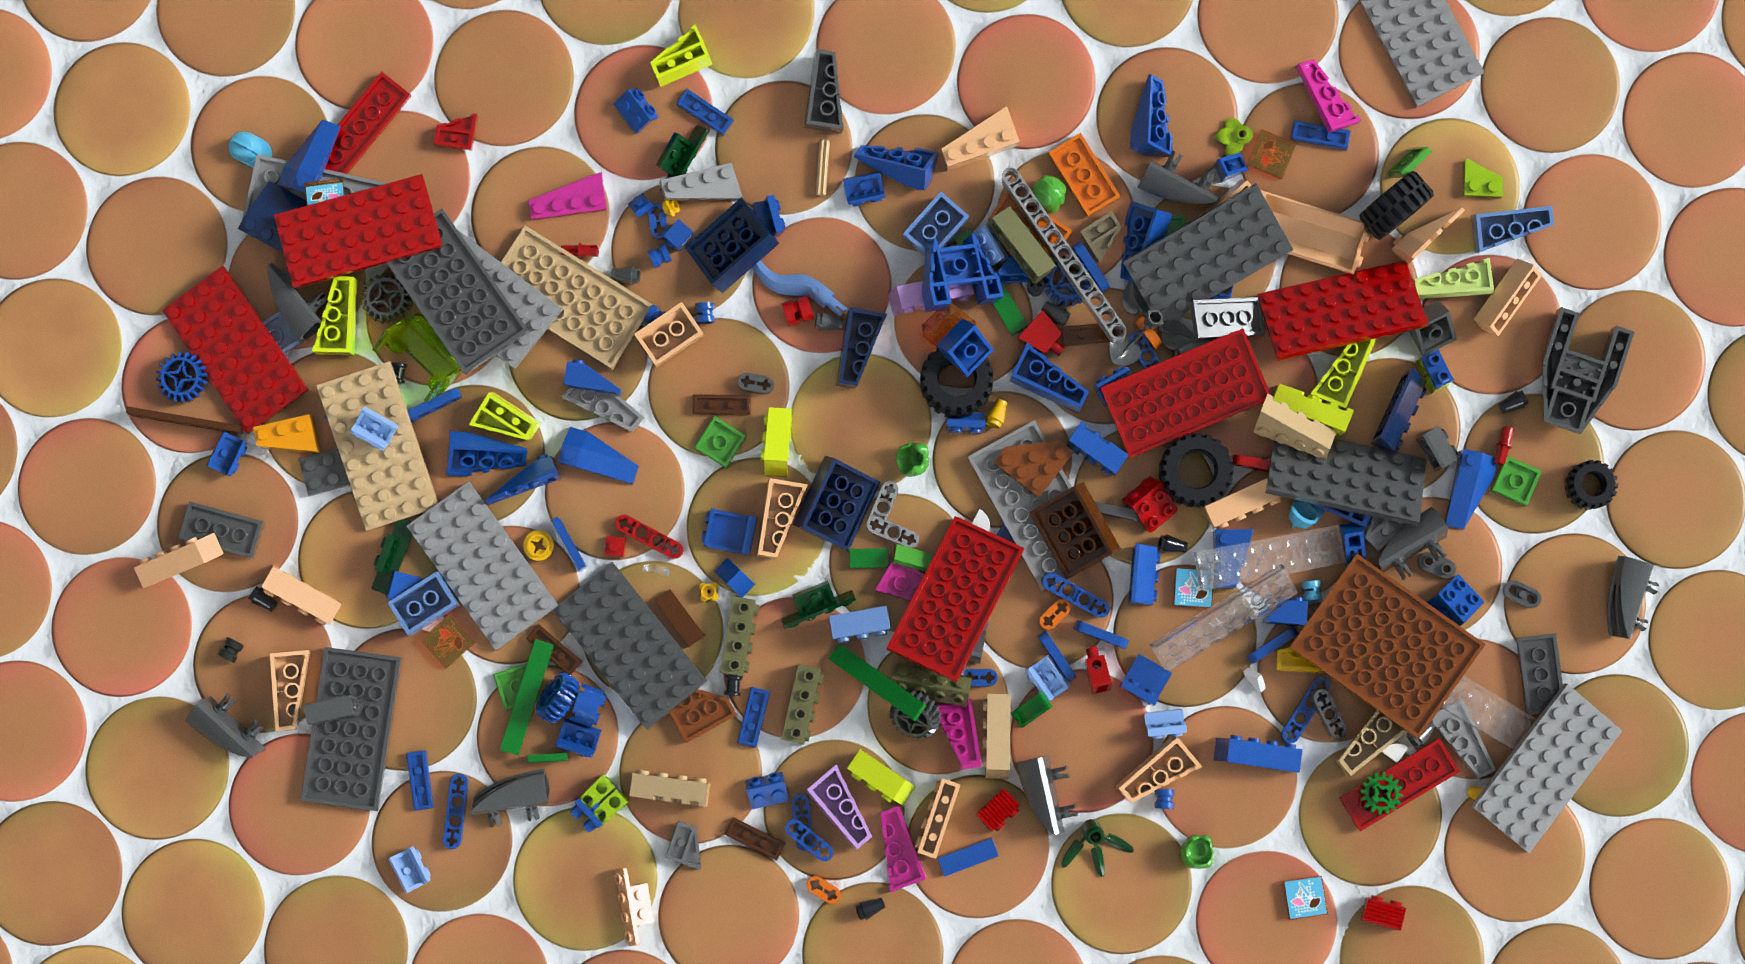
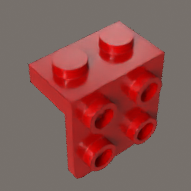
M1151 476L1144 479L1139 486L1129 491L1122 499L1125 506L1135 511L1149 533L1155 531L1178 510L1162 482Z

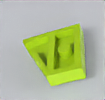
M1465 159L1463 196L1502 198L1503 178L1479 164Z

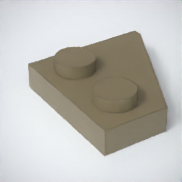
M1110 211L1079 232L1096 260L1100 262L1122 226L1114 213Z

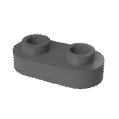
M1425 552L1418 557L1417 564L1419 568L1439 578H1451L1456 572V566L1451 560L1439 556V561L1436 562L1431 552ZM1426 558L1431 559V565L1425 563ZM1445 565L1449 567L1448 573L1443 570Z
M1509 581L1503 587V594L1507 599L1526 608H1535L1541 602V595L1537 590L1518 581ZM1510 587L1515 588L1514 594L1509 592ZM1528 595L1533 597L1532 602L1527 601Z

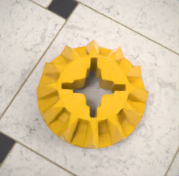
M542 530L529 533L523 543L525 554L535 561L547 559L553 553L555 546L553 538ZM543 539L542 545L546 550L539 549L536 551V546L532 541L539 543Z

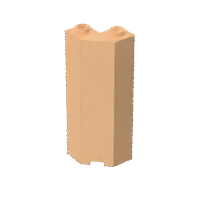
M1261 190L1293 248V251L1287 254L1354 274L1356 267L1360 268L1363 257L1360 256L1364 242H1368L1371 234L1362 221Z

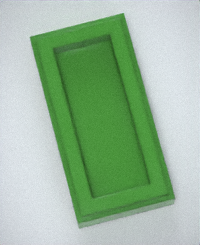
M896 544L893 563L924 572L927 571L933 559V554Z

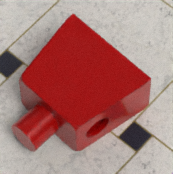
M1043 310L1018 337V341L1024 345L1028 342L1037 352L1043 355L1051 350L1059 356L1065 350V347L1058 342L1062 332Z
M1097 646L1087 648L1088 658L1085 659V667L1092 694L1111 690L1112 681L1105 656L1099 655ZM1093 666H1099L1100 668L1095 669Z

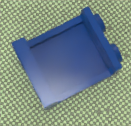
M711 508V512L706 514L705 523H708L707 531L703 530L701 542H704V546L708 548L750 556L758 518Z

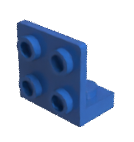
M1457 574L1439 593L1426 603L1461 626L1484 601Z
M1138 654L1119 687L1149 705L1155 706L1160 693L1172 673L1143 655Z

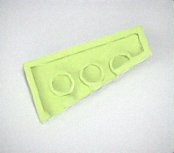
M1490 258L1483 259V262L1476 264L1474 262L1466 264L1462 268L1448 269V272L1441 274L1437 272L1416 278L1414 285L1419 299L1494 294Z

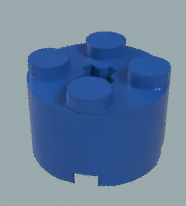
M582 683L581 687L584 688V691H579L572 711L576 713L575 717L570 716L569 720L592 727V724L597 725L600 716L597 710L599 706L603 707L606 695H603V690Z

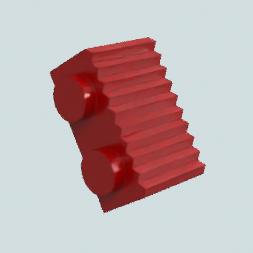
M1003 788L976 813V816L991 832L993 830L998 832L1005 825L1003 821L1008 816L1012 819L1019 812L1017 808L1020 805Z
M1374 895L1371 896V899L1366 897L1360 920L1401 931L1406 908L1401 907L1402 903L1390 900V904L1382 902V897Z

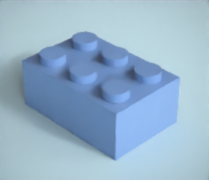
M940 192L903 233V238L925 257L926 245L931 240L937 238L939 248L946 247L969 221V215L944 193Z
M437 571L387 602L409 636L414 635L460 606L445 579Z
M887 606L829 616L833 640H837L838 643L849 642L851 637H857V640L869 638L868 634L876 633V637L887 635V631L891 630Z

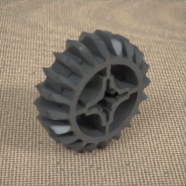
M383 273L382 278L377 274L375 275L376 281L370 278L369 282L371 285H364L367 292H361L366 297L361 299V302L365 304L362 308L368 310L366 314L369 317L373 315L372 319L374 321L379 319L381 324L384 323L385 319L388 324H391V318L398 322L397 316L400 315L404 318L405 315L402 312L410 311L406 305H412V302L407 300L411 299V297L393 273H390L389 277H387L386 273ZM392 284L399 287V290L388 291L384 285ZM379 288V295L372 301L374 292ZM385 293H386L389 297H391V298H389L390 300L388 301L389 304H388L385 300H383V299H385V298H384ZM401 296V302L395 309L394 303ZM386 306L389 312H379L374 307Z
M913 690L910 694L927 705L917 720H912L893 705L889 711L890 719H892L893 725H897L896 730L902 731V735L908 734L909 739L914 736L916 740L920 737L924 740L932 736L939 728L941 712L938 711L939 706L934 705L935 700L928 699L929 695L925 697L922 695V692L917 694Z

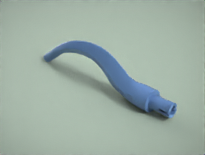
M761 260L753 266V270L758 278L776 293L789 296L807 295V297L815 301L822 308L827 306L839 317H842L843 313L837 307L843 312H846L848 309L834 298V292L808 275H779L769 270Z

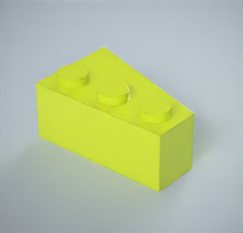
M695 24L684 36H680L675 44L670 48H666L650 62L660 87L713 65Z
M489 392L469 425L529 440L532 439L541 422L496 393Z
M769 407L768 414L764 415V425L767 426V431H763L762 443H765V449H761V460H764L765 475L788 476L787 465L792 409Z
M861 749L847 768L852 772L851 776L859 782L862 779L868 782L866 784L868 788L874 792L877 789L883 793L881 797L890 803L894 800L904 806L916 786Z

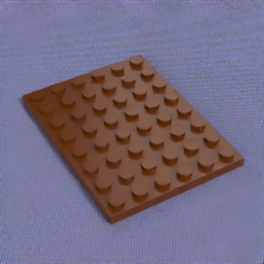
M1356 554L1289 648L1416 739H1419L1486 644L1366 559Z

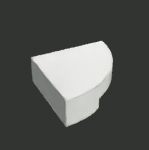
M979 509L972 524L989 531V518Z
M1250 668L1243 671L1245 677L1255 689L1260 692L1266 689L1262 674Z
M1391 744L1382 753L1395 763H1398L1408 747L1403 744Z

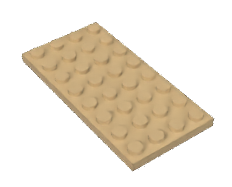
M526 225L501 261L502 264L562 308V312L548 328L549 331L612 370L634 338V334L643 324L644 317L652 306L648 301Z
M391 361L316 385L366 531L426 512L439 503ZM364 406L398 425L384 451L374 448L370 443L358 439L354 434L350 433Z

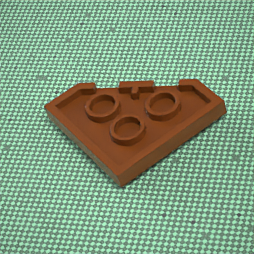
M1060 440L1009 446L1002 450L993 463L1039 498L1074 451Z
M699 689L670 711L686 743L737 716L727 697Z

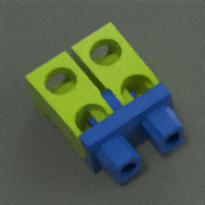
M1439 349L1415 361L1422 376L1428 374L1424 380L1431 394L1449 386L1454 381Z
M605 774L575 801L576 805L570 811L576 819L584 813L589 817L583 824V827L588 832L593 831L597 827L600 828L630 802L619 789H616L602 801L616 788L615 784Z

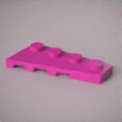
M602 172L529 200L531 220L607 210Z
M900 806L881 812L890 892L927 879Z

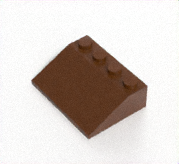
M1084 482L1071 487L1029 512L1066 580L1121 550Z

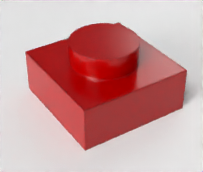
M606 536L604 555L624 557L626 538Z

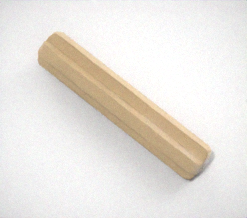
M828 140L819 141L816 195L818 196L826 195L830 146Z

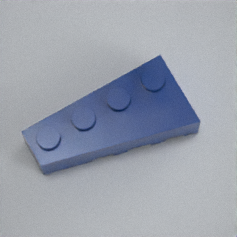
M1230 735V738L1216 737L1213 760L1300 773L1303 749H1297L1296 744L1285 743L1284 746H1278L1276 741L1267 740L1266 744L1260 743V739L1248 738V741H1244L1242 736Z

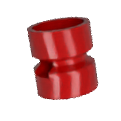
M807 295L797 298L796 302L790 300L781 303L789 327L799 324L800 320L806 322L814 319Z

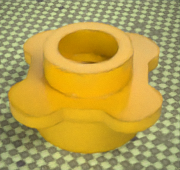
M664 200L662 202V208L666 215L673 217L675 213H679L680 208L677 200Z
M716 582L700 584V599L703 602L711 599L713 601L718 600V584Z

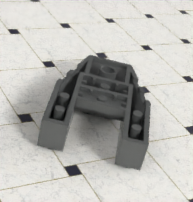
M1560 307L1555 312L1543 357V422L1581 434L1599 408L1605 403L1611 392L1617 387L1634 331L1619 326L1611 328L1601 360L1568 349L1579 313Z

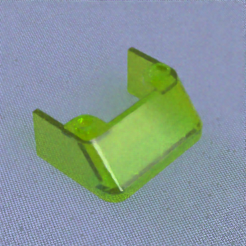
M414 313L386 329L372 349L376 352L387 346L393 353L401 354L406 351L432 376L427 382L431 390L424 399L426 403L443 393L463 373L426 318L420 313Z

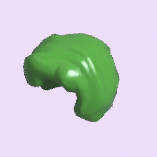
M1045 175L1036 181L1033 185V194L1044 210L1048 213H1055L1060 205H1063L1066 186L1062 181L1051 175Z
M909 442L899 447L896 455L897 465L904 476L914 477L926 471L929 465V451L924 443Z
M1192 834L1185 840L1180 849L1184 865L1192 869H1204L1212 865L1214 850L1212 849V839L1208 835L1197 836Z

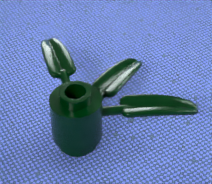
M1089 819L1081 827L1084 837L1080 841H1074L1063 858L1062 867L1065 868L1072 862L1084 847L1083 842L1085 840L1090 844H1094L1091 853L1096 871L1100 877H1103L1105 874L1102 848L1098 847L1097 844L1101 843L1103 838L1107 844L1123 851L1132 853L1134 849L1129 843L1111 833L1108 836L1104 835L1099 822Z

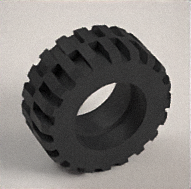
M1411 171L1362 211L1359 215L1360 220L1376 239L1381 240L1424 206L1434 196L1433 190L1417 172Z
M937 347L934 353L931 352L928 355V359L922 365L920 388L923 398L927 400L929 407L934 408L936 413L945 414L944 417L956 416V419H959L963 415L967 417L972 416L974 411L978 412L982 409L983 405H986L992 393L993 370L990 367V361L986 358L972 372L975 384L969 393L962 396H952L940 388L938 379L941 371L953 364Z
M1189 433L1174 440L1163 453L1159 463V479H1161L1169 496L1176 500V503L1184 504L1190 508L1204 507L1219 500L1227 492L1233 480L1232 456H1229L1227 447H1224L1220 440H1215L1208 434ZM1190 453H1202L1212 461L1214 476L1208 485L1202 488H1191L1182 482L1179 477L1178 467L1184 456Z

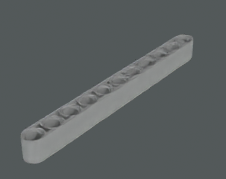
M1012 167L1006 168L1002 173L1003 187L1108 339L1114 344L1122 343L1126 336L1125 325L1019 172ZM1012 175L1015 177V180L1009 182L1005 177ZM1024 191L1026 195L1019 197L1016 195V192ZM1028 206H1034L1037 210L1035 212H1029L1026 208ZM1044 221L1047 223V226L1041 228L1037 223ZM1056 237L1058 241L1056 243H1050L1048 241V238ZM1065 252L1069 257L1062 259L1058 254ZM1075 267L1079 270V273L1071 274L1069 269ZM1087 283L1090 288L1083 290L1080 288V285ZM1094 298L1099 299L1101 304L1095 306L1091 303V300ZM1108 314L1112 319L1104 321L1101 316ZM1120 330L1122 332V336L1115 337L1112 334V331Z

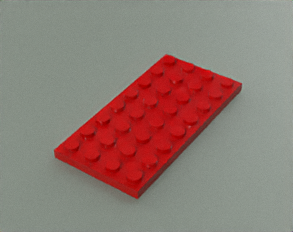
M423 174L274 215L294 289L443 247Z
M1404 260L1355 271L1354 274L1346 273L1257 294L1277 361L1428 327V321L1407 262Z
M225 266L218 268L162 310L191 354L197 356L196 361L200 359L202 361L200 366H206L207 369L204 370V373L208 374L209 380L239 424L243 426L242 428L246 434L252 433L254 431L253 427L263 425L309 391L307 385Z
M1244 328L1100 387L1129 458L1265 402L1267 394L1271 395Z
M955 516L887 646V650L957 683L1024 552V548Z

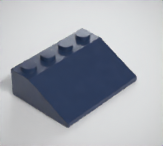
M269 181L246 212L238 229L284 254L274 215L308 206V203L301 197Z
M741 197L685 248L710 283L723 293L773 250L779 242Z
M1411 368L1401 376L1371 442L1372 445L1392 453L1395 450L1399 451L1403 440H1401L1403 432L1407 433L1411 425L1408 421L1411 415L1415 416L1419 406L1416 405L1418 399H1422L1427 390L1424 388L1426 381L1416 369Z
M824 456L793 525L849 551L880 485V481L835 458Z

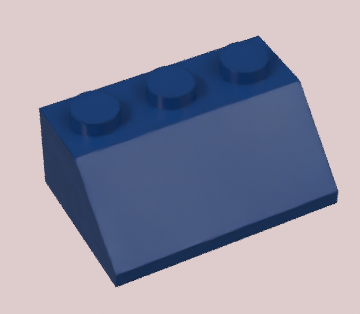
M1135 544L1133 546L1128 604L1152 606L1153 601H1157V590H1154L1155 582L1158 583L1159 571H1156V563H1160V552H1157L1158 547Z

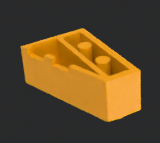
M310 414L253 427L256 444L260 448L321 453L314 417Z

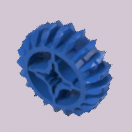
M1056 263L1053 272L1043 279L1048 281L1044 283V288H1050L1046 290V295L1053 293L1050 300L1052 301L1057 297L1056 304L1059 305L1061 300H1063L1064 307H1067L1068 301H1070L1072 307L1075 306L1074 300L1081 304L1082 300L1069 283H1063L1066 276ZM1059 270L1062 279L1056 285H1053V275ZM1084 283V286H1083L1082 289H1083V290H1088L1089 287H1087V286H1089V285H1088L1087 283ZM1067 289L1073 295H1064L1057 290Z
M178 352L177 356L172 353L171 360L165 357L166 364H159L162 367V371L157 370L156 373L160 374L161 377L155 379L161 383L157 387L163 389L161 394L167 395L169 400L173 399L176 403L181 400L182 403H186L188 398L192 402L193 395L198 398L200 397L198 391H205L201 387L202 384H208L207 381L203 380V378L208 377V374L202 373L207 369L206 366H200L202 361L200 359L196 361L197 356H191L189 352H186L184 355L182 352ZM182 363L176 371H171L175 365ZM189 363L194 367L196 377L190 376ZM183 375H185V377H187V378H189V379H186V378H185V379H181V380H180L179 378H177V377H175V376H183ZM168 377L175 381V392L169 385ZM193 383V386L190 389L182 392V390L185 389L187 384Z
M560 673L555 676L546 686L545 690H543L542 695L539 696L536 714L549 723L559 721L561 717L565 716V713L569 711L576 700V696L579 694V682L567 673Z

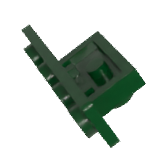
M697 125L688 140L679 133H673L656 163L659 168L668 173L666 179L687 173L689 165L706 139L709 132L708 129Z
M405 519L398 520L392 535L388 534L387 537L383 538L381 554L377 555L374 561V566H376L374 570L378 572L373 582L372 590L386 594L392 570L399 572L412 538V533L407 528V525L411 523L410 521Z
M825 581L793 594L798 612L783 617L781 620L785 629L788 627L794 628L803 621H811L818 615L831 613L841 606H848L856 598L852 590L834 597L829 582Z

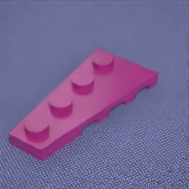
M1314 59L1299 63L1296 66L1329 133L1356 125L1362 121L1358 115L1355 116L1350 110L1352 107L1349 103L1341 99L1338 95L1340 93L1338 89L1331 86L1328 82L1329 78Z
M892 560L875 591L911 601L925 574L916 569L895 564Z
M968 699L967 707L948 703L935 704L939 706L938 711L941 712L942 728L962 770L982 767L971 699Z

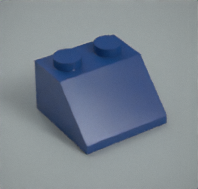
M963 318L936 344L942 354L966 377L994 351L978 328Z
M1301 597L1289 598V600L1283 602L1263 619V623L1305 626L1308 602L1303 601Z

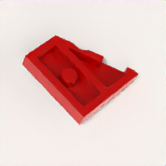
M471 114L469 117L458 118L450 123L437 125L434 145L472 151L478 115Z

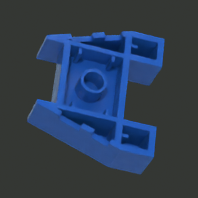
M974 233L963 240L964 245L939 248L937 238H934L926 245L922 297L926 312L944 310L952 303L948 288L973 285L978 305L996 303L1004 297L1000 278L997 273H994L990 266L991 262L982 252L981 245Z

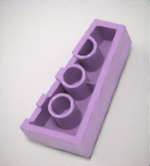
M923 281L896 286L888 293L893 316L912 313L921 309L925 310L922 297ZM972 285L948 288L951 302H967L974 295Z
M837 765L805 791L855 851L872 837Z

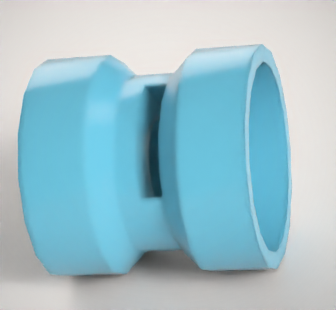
M1321 580L1301 582L1302 589H1304L1303 601L1322 600V594L1319 590Z

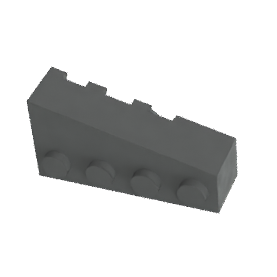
M816 49L804 128L841 134L844 127L840 104L836 53Z

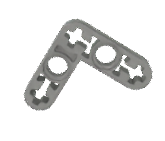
M886 481L880 489L868 518L867 529L872 534L896 544L915 548L919 544L918 534L887 520L899 489L895 482ZM893 485L895 493L891 492L889 495V499H892V501L889 502L887 499L880 498L881 495L886 496L887 490H885V487ZM880 502H885L888 505V510L885 513H880L877 510V505ZM878 520V524L883 527L884 523L888 524L884 535L880 533L882 529L876 528L872 530L870 522ZM890 527L898 529L897 537L891 538L888 536L887 531ZM902 530L906 531L904 536L910 537V535H914L916 542L908 545L907 540L902 538V542L898 541Z

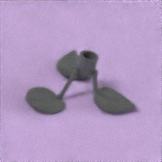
M1129 282L1122 295L1123 308L1131 315L1138 312L1140 315H1147L1144 319L1145 327L1132 342L1127 336H1125L1122 343L1114 344L1110 342L1109 355L1110 361L1113 364L1128 366L1138 360L1141 351L1134 344L1147 329H1156L1159 326L1160 332L1163 333L1161 335L1163 345L1173 351H1178L1181 347L1196 340L1193 333L1177 320L1166 321L1163 325L1162 313L1158 310L1150 311L1135 283Z

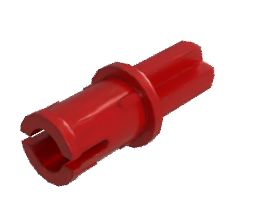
M579 243L578 245L561 246V248L579 258L599 256V245H582V243Z
M1502 427L1500 440L1496 444L1498 448L1494 462L1499 465L1506 463L1509 449L1512 448L1510 444L1515 431L1514 428Z

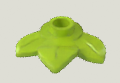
M1229 118L1225 120L1226 128L1219 130L1214 137L1218 142L1226 145V156L1241 152L1244 144L1249 143L1253 137V132L1248 126L1242 125L1235 118ZM1246 132V136L1240 137V133Z

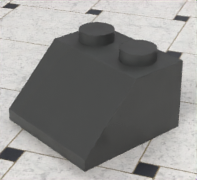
M1439 300L1423 307L1428 327L1409 331L1422 356L1457 340L1450 312Z
M1439 426L1416 439L1435 472L1458 460L1456 448L1449 444L1446 431L1443 428L1440 429Z

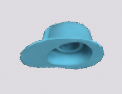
M238 132L230 139L228 148L231 156L254 168L257 154L272 157L270 145L265 140L251 133Z
M1294 500L1288 515L1293 523L1292 528H1309L1322 517L1324 509L1314 506L1312 503Z

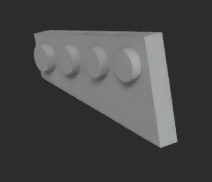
M732 163L663 179L659 182L665 200H739L742 197Z
M570 387L562 396L563 399L631 432L645 418L616 394Z
M1463 700L1439 710L1432 722L1473 775L1480 779L1496 771Z

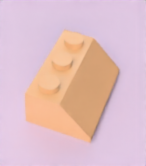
M682 302L634 334L656 367L704 336Z

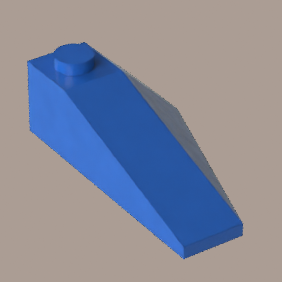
M1152 74L1147 77L1132 126L1130 149L1144 156L1169 157L1172 151L1173 138L1172 133L1168 132L1167 122H1170V119L1166 115L1164 105L1167 103L1164 83Z
M322 119L284 166L278 184L306 194V187L319 186L341 126Z
M861 145L855 152L854 158L907 187L914 188L915 190H925L931 182L939 153L921 148H914V151H903V147L886 150L884 146Z
M1131 201L1125 219L1127 236H1124L1123 243H1126V249L1122 255V261L1163 238L1167 233L1173 214ZM1122 262L1120 278L1134 283Z
M570 427L563 441L557 461L566 466L634 484L638 470L637 464L590 432Z
M450 431L446 475L471 476L473 472L483 471V473L490 472V469L495 468L503 470L525 466L527 448L469 432Z
M1468 449L1459 451L1445 519L1447 526L1458 529L1465 528L1494 479L1497 463L1494 462L1495 457Z
M547 454L537 457V461L531 463L485 499L486 504L491 505L560 480L554 458L552 456L548 457Z

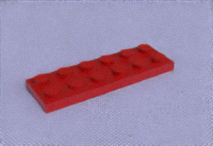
M381 71L337 124L341 128L325 169L348 174L412 95Z
M1438 738L1383 772H1385L1386 777L1389 774L1393 775L1392 781L1398 779L1399 782L1396 785L1402 787L1398 791L1403 795V797H1398L1401 804L1394 805L1397 810L1460 771L1442 741ZM1384 780L1377 781L1382 786L1388 783ZM1362 784L1339 797L1359 831L1366 829L1394 812L1389 808V814H1385L1384 810H1382L1380 815L1377 814V809L1374 812H1370L1371 806L1364 807L1366 800H1360L1364 793L1359 792L1365 789ZM1371 787L1369 789V797L1372 795ZM1378 789L1379 794L1377 796L1384 798L1383 793L1385 790ZM1393 790L1391 791V799H1393L1394 796ZM1382 801L1375 803V805L1380 807L1386 806Z

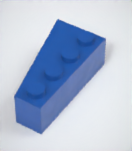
M1028 342L1010 378V382L1078 414L1089 393L1088 390L1073 378L1062 372L1057 365L1047 360L1042 353L1037 352Z

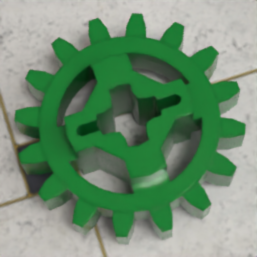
M1381 772L1380 777L1377 773H1373V779L1367 776L1368 783L1362 782L1365 789L1359 791L1364 793V796L1360 798V800H1366L1364 807L1371 806L1370 812H1374L1377 809V814L1380 815L1382 810H1384L1385 814H1389V808L1395 811L1396 807L1394 805L1401 804L1398 797H1403L1398 792L1402 787L1396 785L1399 780L1392 781L1393 775L1389 774L1386 777L1385 772ZM1384 780L1388 783L1382 786L1377 781ZM1371 787L1372 795L1369 797V789ZM1378 789L1385 790L1383 793L1384 798L1377 796L1379 794ZM1392 790L1394 791L1393 799L1390 798ZM1382 801L1386 806L1380 807L1375 805V803Z

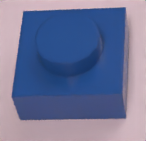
M643 193L628 203L638 218L653 207L650 200Z

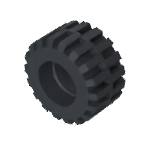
M1588 460L1576 465L1567 474L1569 476L1565 479L1567 483L1565 490H1568L1569 493L1566 494L1567 497H1571L1573 504H1578L1579 508H1585V510L1597 509L1607 505L1617 493L1615 491L1618 488V483H1615L1617 475L1613 476L1612 474L1615 471L1612 468L1609 469L1608 464H1602L1599 460ZM1586 474H1592L1600 481L1601 488L1598 495L1591 496L1583 490L1582 480Z

